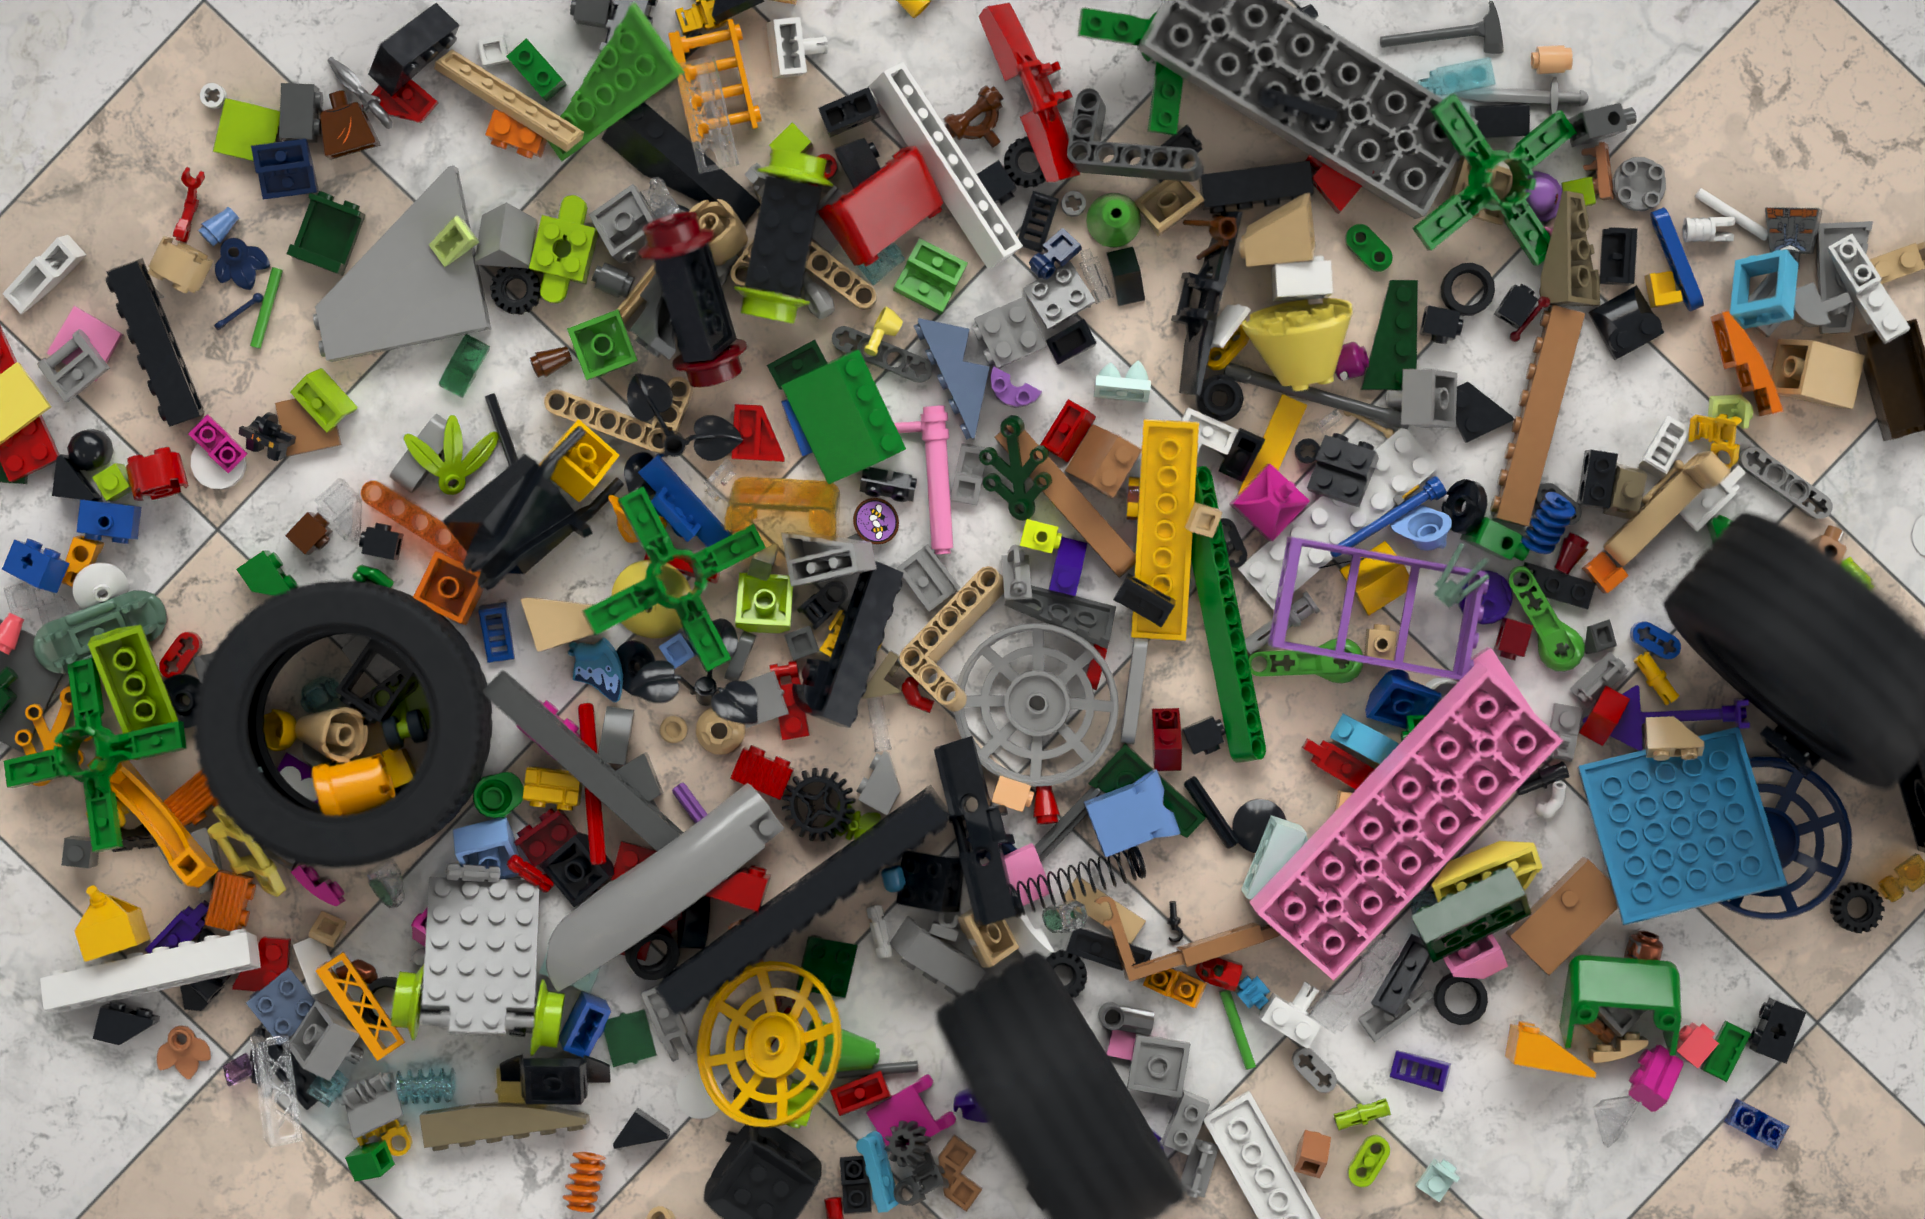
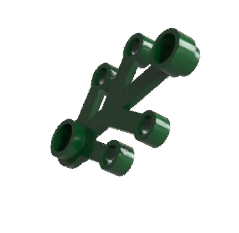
M1011 415L1004 419L1000 425L1002 435L1007 438L1010 465L999 457L997 451L992 447L983 449L979 454V460L984 465H992L1013 484L1014 492L1001 482L999 475L995 473H990L983 479V487L990 492L996 491L1009 503L1010 514L1017 520L1025 521L1033 516L1035 512L1034 500L1052 484V477L1047 472L1039 473L1033 480L1034 485L1027 493L1024 482L1039 464L1047 460L1049 452L1044 446H1036L1030 452L1029 460L1022 467L1018 436L1023 433L1025 425L1020 417ZM1007 425L1012 426L1013 433L1007 429ZM1036 451H1040L1042 453V459L1037 457ZM985 452L991 455L992 460L986 458ZM1040 477L1046 480V485L1040 483ZM989 479L995 481V486L990 485ZM1018 504L1024 507V512L1018 508Z

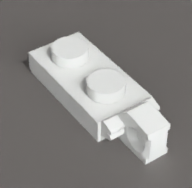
M1735 465L1724 480L1714 488L1703 489L1678 514L1695 532L1699 531L1737 494L1736 491L1740 487L1736 482L1746 472L1739 465Z

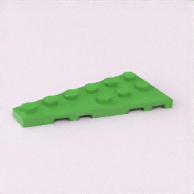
M636 2L630 5L624 19L616 27L610 41L602 49L583 79L582 85L575 92L570 104L560 116L584 131L583 139L567 152L547 140L561 161L567 159L684 73L682 67Z

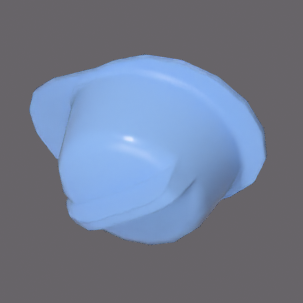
M1419 505L1392 522L1390 526L1400 536L1410 539L1416 548L1429 551L1446 547L1447 533L1452 526V520L1443 512Z

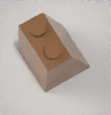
M1092 424L1065 472L1112 499L1142 449L1119 435Z

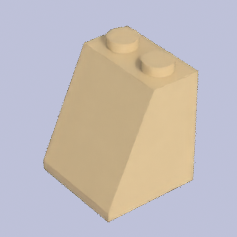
M1310 193L1302 194L1247 226L1245 235L1241 236L1242 242L1239 243L1241 258H1246L1247 267L1313 260L1316 243Z
M1779 339L1770 376L1780 396L1833 408L1853 409L1857 398V389L1863 371L1865 355L1814 340Z
M535 597L520 599L537 652L546 651L594 635L582 611L595 604Z

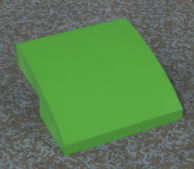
M919 238L893 291L942 315L968 263Z

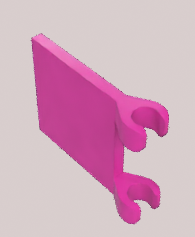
M926 1074L913 1084L866 1111L874 1127L882 1135L886 1146L890 1145V1141H887L884 1137L892 1136L890 1127H898L900 1121H907V1123L910 1121L917 1122L918 1127L923 1126L927 1129L924 1136L929 1137L955 1123L956 1116L952 1111L947 1112L935 1121L921 1099L919 1093L927 1090L933 1084V1079L929 1074Z

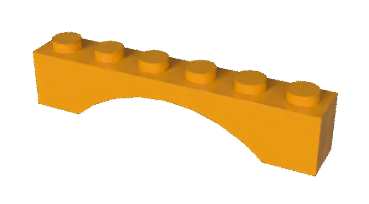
M94 758L87 764L88 767L93 763ZM130 761L120 762L116 771L110 777L111 790L115 792L116 797L147 828L162 849L169 865L185 885L200 888L219 868Z

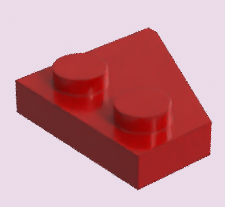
M412 79L392 97L380 85L371 94L379 97L381 100L379 105L389 116L422 123L439 103Z
M735 404L734 426L742 436L743 442L732 450V459L785 462L784 454L763 406Z
M262 937L258 943L261 968L240 972L232 985V989L260 991L288 969L291 939Z

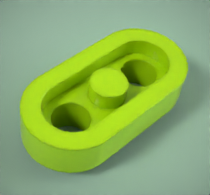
M1371 1135L1363 1141L1347 1170L1348 1177L1354 1185L1367 1187L1377 1177L1390 1155V1146L1385 1138L1380 1135ZM1373 1144L1380 1145V1150L1377 1153H1373L1370 1150ZM1360 1167L1366 1169V1173L1363 1176L1356 1174L1357 1169Z

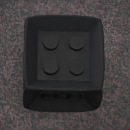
M745 1124L726 1149L707 1181L704 1191V1202L722 1219H797L809 1202L821 1179V1161L807 1147L777 1127H755Z

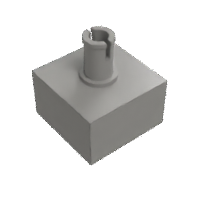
M1403 369L1402 390H1388L1386 404L1388 407H1402L1401 425L1425 428H1456L1458 373L1436 369Z
M319 1000L315 1001L287 1044L303 1069L329 1081L344 1059L356 1065L360 1060L356 1059L355 1056L362 1059L364 1054L362 1048L354 1046L360 1035L345 1014Z

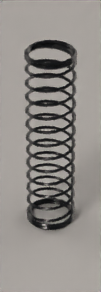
M1137 846L1129 848L1128 855L1125 851H1122L1129 862L1133 879L1137 880L1136 873L1139 878H1145L1146 868L1139 848ZM1118 852V858L1115 854H1113V857L1119 865L1122 880L1126 884L1127 880L1121 865L1120 852ZM1099 855L1098 865L1092 858H1089L1087 867L1083 862L1079 861L1077 870L1073 865H1069L1067 873L1062 868H1059L1057 877L1052 871H1049L1047 880L1043 875L1039 874L1037 884L1029 877L1027 887L1022 881H1018L1017 891L1010 884L1017 915L1015 917L1025 916V910L1020 897L1019 883H1021L1027 893L1032 911L1036 912L1030 893V880L1039 894L1043 909H1046L1040 889V877L1049 890L1053 906H1056L1051 891L1050 874L1056 880L1062 900L1066 903L1060 882V870L1069 883L1073 899L1076 900V894L1070 878V867L1076 873L1083 896L1086 897L1085 887L1081 880L1080 864L1085 868L1092 890L1096 894V887L1091 876L1090 861L1096 866L1102 887L1106 890V883L1100 867V858L1105 861L1113 886L1116 887L1117 883L1111 869L1110 856H1108L1107 861L1104 856Z

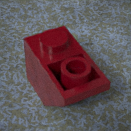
M1179 708L1152 709L1154 769H1157V771H1181L1182 738Z

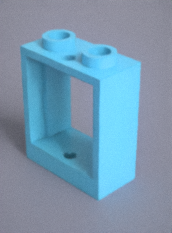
M1787 249L1735 260L1730 314L1743 329L1793 320L1798 263ZM1778 272L1776 297L1748 302L1750 278Z

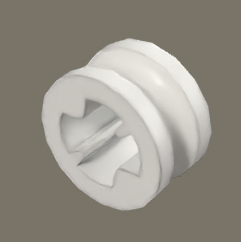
M208 83L203 86L200 91L202 103L211 109L223 107L224 100L227 98L225 89L215 83ZM209 91L220 92V95H217L219 97L217 102L212 100L208 102L207 98H210L208 95Z

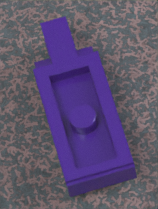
M204 900L194 910L190 906L182 910L147 946L145 951L149 954L153 953L152 949L157 947H169L171 949L178 947L180 942L192 941L204 929L205 920L203 917L207 914L209 903Z

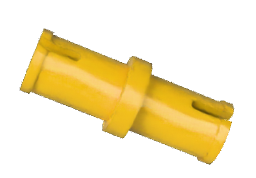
M1645 651L1633 660L1647 678V685L1654 688L1664 705L1674 702L1680 696L1666 678L1667 673L1665 670H1660L1648 651Z

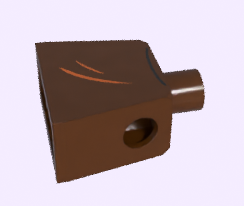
M344 90L330 93L329 98L333 109L320 113L325 156L332 160L381 146L361 104L358 102L348 104Z

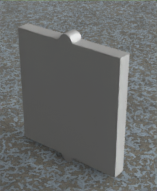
M775 671L744 681L752 685L757 693V724L789 714L783 697L784 690L780 688ZM745 724V726L748 728L757 724Z

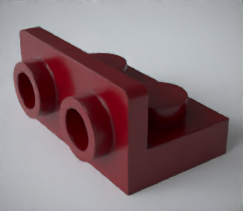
M551 808L538 817L541 823L534 828L529 824L516 833L519 838L514 841L515 845L520 846L534 867L549 858L578 833L563 810L559 809L554 812Z

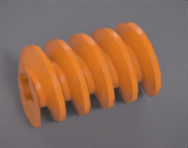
M574 1152L572 1156L579 1159V1163H571L570 1167L577 1170V1172L568 1174L567 1177L572 1179L574 1184L565 1185V1188L572 1193L570 1195H563V1199L569 1202V1205L566 1207L571 1210L592 1213L596 1208L592 1203L598 1199L597 1194L594 1192L599 1191L601 1187L597 1181H601L603 1178L602 1173L599 1171L605 1169V1163L601 1160H605L606 1157L590 1152Z

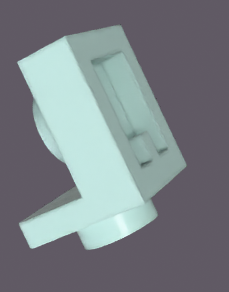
M1434 1158L1416 1183V1186L1440 1202L1453 1182H1458L1460 1177L1455 1173L1457 1168L1445 1159L1440 1163Z

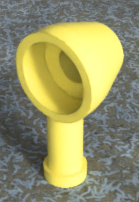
M885 306L874 324L873 334L868 345L864 348L865 353L871 356L877 355V349L884 335L896 336L902 326L903 320L891 308Z

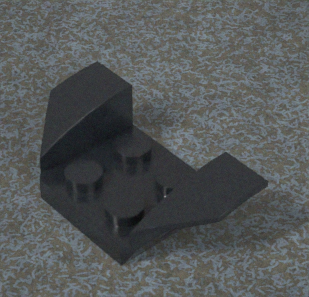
M523 1054L500 1063L501 1082H521V1096L526 1104L581 1105L588 1095V1083L611 1082L610 1065L584 1055L582 1060L571 1058H524Z

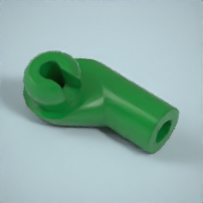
M366 565L358 566L356 568L357 571L352 575L353 579L359 583H365L369 579L376 585L390 588L394 584V581L382 571Z

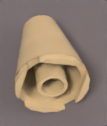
M340 707L300 717L295 725V734L300 741L327 758L336 762H349L355 755L359 756L363 752L367 743L368 728L367 725H364L363 716L360 712L353 708Z

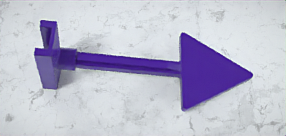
M1635 685L1622 693L1630 698V701L1610 736L1641 751L1643 749L1642 724L1645 723L1646 717L1674 716L1680 722L1722 720L1723 722H1735V726L1738 728H1750L1749 721L1741 720L1742 718H1747L1746 707L1741 708V706H1749V700L1746 698H1734L1733 705L1722 706V708L1642 712L1640 687Z

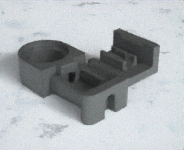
M931 1151L929 1153L924 1152L923 1155L926 1161H917V1166L913 1167L915 1170L912 1173L916 1176L912 1175L898 1182L895 1186L894 1198L899 1204L906 1206L916 1205L926 1199L925 1194L940 1186L943 1188L949 1187L948 1179L942 1176L945 1171L942 1166L935 1164ZM910 1185L913 1188V1196L910 1200L905 1201L902 1197V1191L904 1187Z

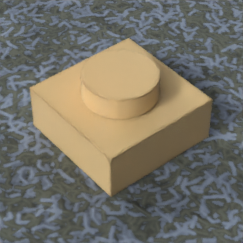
M1195 502L1185 528L1191 532L1213 538L1223 512Z
M321 911L309 931V937L334 948L346 928L347 921Z

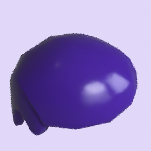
M969 1088L955 1095L953 1103L954 1112H957L958 1108H960L964 1119L988 1123Z

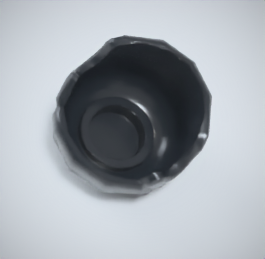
M87 429L71 437L67 451L69 460L77 469L93 471L110 462L113 446L111 439L105 432Z

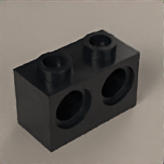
M1592 449L1585 451L1577 498L1578 505L1602 509L1610 508L1618 453Z

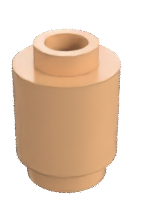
M1564 45L1539 46L1536 48V52L1531 53V67L1536 69L1537 74L1565 73V70L1572 69V49L1565 48Z

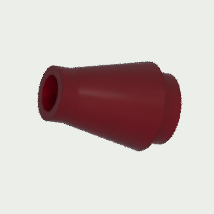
M1569 532L1568 536L1563 539L1554 568L1569 575L1572 568L1589 550L1587 548L1589 541Z

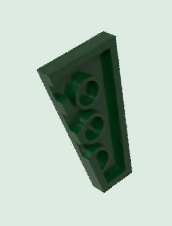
M1418 280L1389 281L1371 354L1368 359L1369 367L1366 369L1361 390H1402L1403 369H1417Z
M1125 743L1088 784L1096 789L1099 787L1103 792L1108 793L1133 784L1154 769ZM1159 774L1165 789L1163 805L1174 813L1181 832L1180 835L1188 838L1206 817Z

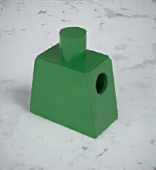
M1487 517L1483 518L1481 524L1473 532L1462 534L1460 540L1506 560H1511L1514 557L1524 561L1530 551L1520 542L1522 539L1521 534Z

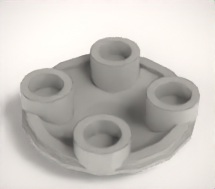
M1633 157L1624 161L1616 169L1612 180L1616 199L1625 208L1633 211H1646L1657 206L1666 190L1664 168L1645 157Z

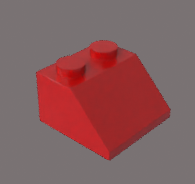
M751 865L749 868L744 867L731 874L705 895L758 912L762 906L771 875L766 874L767 869L757 865Z

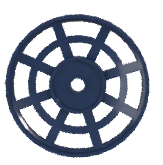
M1752 757L1749 758L1751 768L1772 767L1792 772L1786 787L1774 784H1757L1759 793H1773L1781 796L1775 808L1764 807L1782 869L1786 868L1792 861L1808 869L1791 884L1751 894L1760 897L1780 896L1787 911L1757 912L1740 907L1744 896L1718 903L1732 912L1754 919L1782 920L1796 917L1824 902L1844 877L1852 850V832L1848 814L1833 788L1814 771H1811L1805 777L1782 758ZM1803 778L1811 782L1823 793L1834 810L1833 813L1818 817L1811 805L1796 793ZM1790 802L1796 803L1810 821L1796 825L1785 814ZM1839 823L1842 849L1839 864L1835 867L1821 861L1825 846L1823 828ZM1811 832L1815 834L1816 844L1813 857L1798 851L1800 836ZM1816 871L1832 877L1829 884L1818 896L1804 905L1797 906L1791 892L1805 885Z

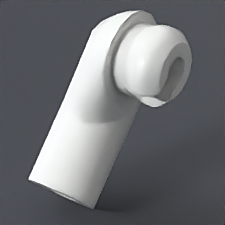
M1556 781L1553 783L1549 802L1540 801L1537 804L1536 814L1538 816H1544V819L1552 818L1564 803L1567 786L1564 782Z

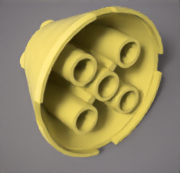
M1323 298V303L1309 304L1308 299L1273 305L1251 313L1249 315L1250 320L1246 322V319H1244L1242 322L1243 330L1282 386H1292L1293 391H1303L1309 388V384H1329L1334 381L1333 375L1353 313V307L1349 301Z

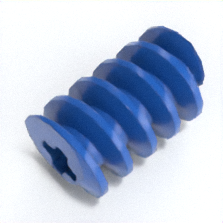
M1555 492L1545 494L1547 500L1541 501L1540 506L1542 509L1536 510L1535 515L1537 518L1531 519L1530 524L1532 527L1526 528L1525 532L1527 535L1522 536L1521 539L1525 547L1537 553L1550 554L1555 550V545L1559 543L1560 536L1564 534L1565 527L1569 525L1570 518L1575 514V508L1572 503Z

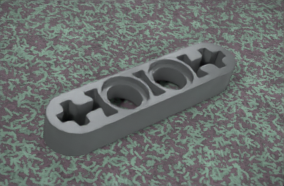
M841 326L835 329L832 334L833 345L844 353L851 352L854 345L845 343L844 346H840V340L837 338L838 334L843 335L845 331L849 332V338L857 341V336L863 337L858 343L857 350H860L864 361L914 382H925L932 375V366L927 359L882 340L877 349V355L866 357L861 349L864 343L869 342L871 336L858 330ZM892 352H898L903 357L902 364L898 367H891L887 363V357ZM907 357L913 358L910 364L915 366L924 363V368L928 373L926 375L921 374L919 378L915 376L916 372L913 369L908 368V373L902 372L907 364Z

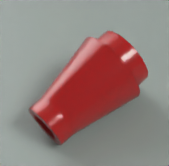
M1052 785L1037 786L1033 818H1036V824L1058 823L1060 813L1052 791Z

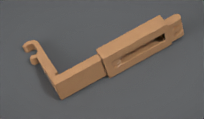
M1100 896L1094 901L1100 905L1103 902H1108L1112 916L1108 920H1103L1101 924L1110 926L1125 979L1129 982L1180 965L1189 967L1280 936V933L1271 925L1260 927L1259 924L1252 922L1176 947V952L1133 965L1135 961L1115 901L1108 896Z

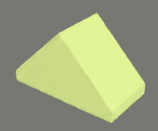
M456 216L433 239L429 246L443 266L446 267L480 242L465 221Z

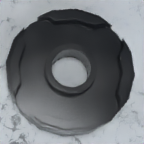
M1462 479L1455 482L1448 489L1447 495L1449 496L1446 502L1443 501L1441 512L1451 518L1452 526L1450 530L1459 534H1468L1473 532L1485 517L1487 494L1484 487L1478 482ZM1466 501L1465 509L1462 512V506Z

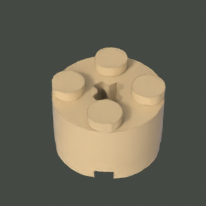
M717 199V201L709 202V200H705L696 204L689 211L697 214L701 228L711 229L714 232V238L709 241V246L716 266L725 264L727 260L734 257L747 244L746 228L726 201Z
M163 236L148 265L150 268L148 274L162 281L165 278L174 282L172 287L183 293L199 291L214 261L207 259L208 256L188 244L181 242L178 245L172 244L173 238Z

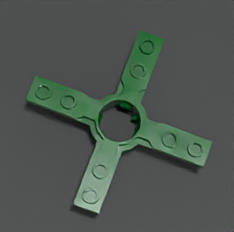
M1081 8L1077 37L1139 46L1157 12L1150 19H1143L1134 15ZM1141 53L1143 58L1147 62H1149L1152 59L1146 54ZM1154 60L1152 63L1156 65L1147 132L1176 135L1183 78Z
M1450 94L1430 111L1459 155L1464 156L1471 166L1468 175V186L1459 194L1452 195L1412 229L1425 248L1432 251L1483 208L1491 211L1500 210L1505 217V224L1531 263L1535 266L1540 265L1545 260L1551 237L1526 201L1531 193L1525 191L1534 190L1536 186V179L1528 178V176H1534L1531 169L1577 132L1564 112L1557 110L1516 143V147L1509 153L1503 150H1492L1457 95ZM1504 161L1512 173V186L1509 193L1499 200L1493 188L1485 186V184H1491L1492 172H1487V170H1494L1500 162Z
M644 486L619 498L618 502L642 549L646 551L651 562L646 569L644 580L582 611L594 636L656 604H660L665 608L676 610L681 620V625L705 672L731 660L700 595L707 587V578L766 549L755 525L752 524L694 554L690 550L675 549ZM674 558L687 562L695 575L692 592L680 598H674L670 595L666 596V588L662 580L657 578L663 572L660 569L662 564L664 565L674 560Z
M89 658L67 664L75 727L63 731L69 735L60 732L56 736L54 742L62 746L54 745L52 750L8 759L3 762L7 788H16L61 778L63 775L66 777L69 775L73 776L75 780L82 782L92 852H102L123 847L116 794L111 790L110 777L116 771L119 763L185 750L187 745L184 724L181 721L118 735L102 726L101 717L104 714L100 677L94 659ZM92 736L94 737L96 756L102 759L94 758L93 763L89 766L92 770L86 769L83 771L78 763V750L81 743L87 737Z

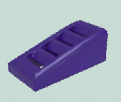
M1396 1050L1390 1077L1443 1092L1446 1088L1451 1063ZM1403 1059L1408 1060L1405 1074L1400 1073ZM1414 1062L1419 1063L1416 1077L1411 1076ZM1425 1065L1430 1066L1427 1079L1422 1078ZM1436 1068L1441 1069L1438 1082L1433 1081Z

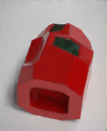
M1217 957L1198 963L1195 971L1204 982L1235 992L1243 965L1229 959Z

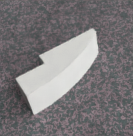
M69 235L57 237L41 256L35 257L3 292V295L20 314H23L62 281L86 256L85 252Z

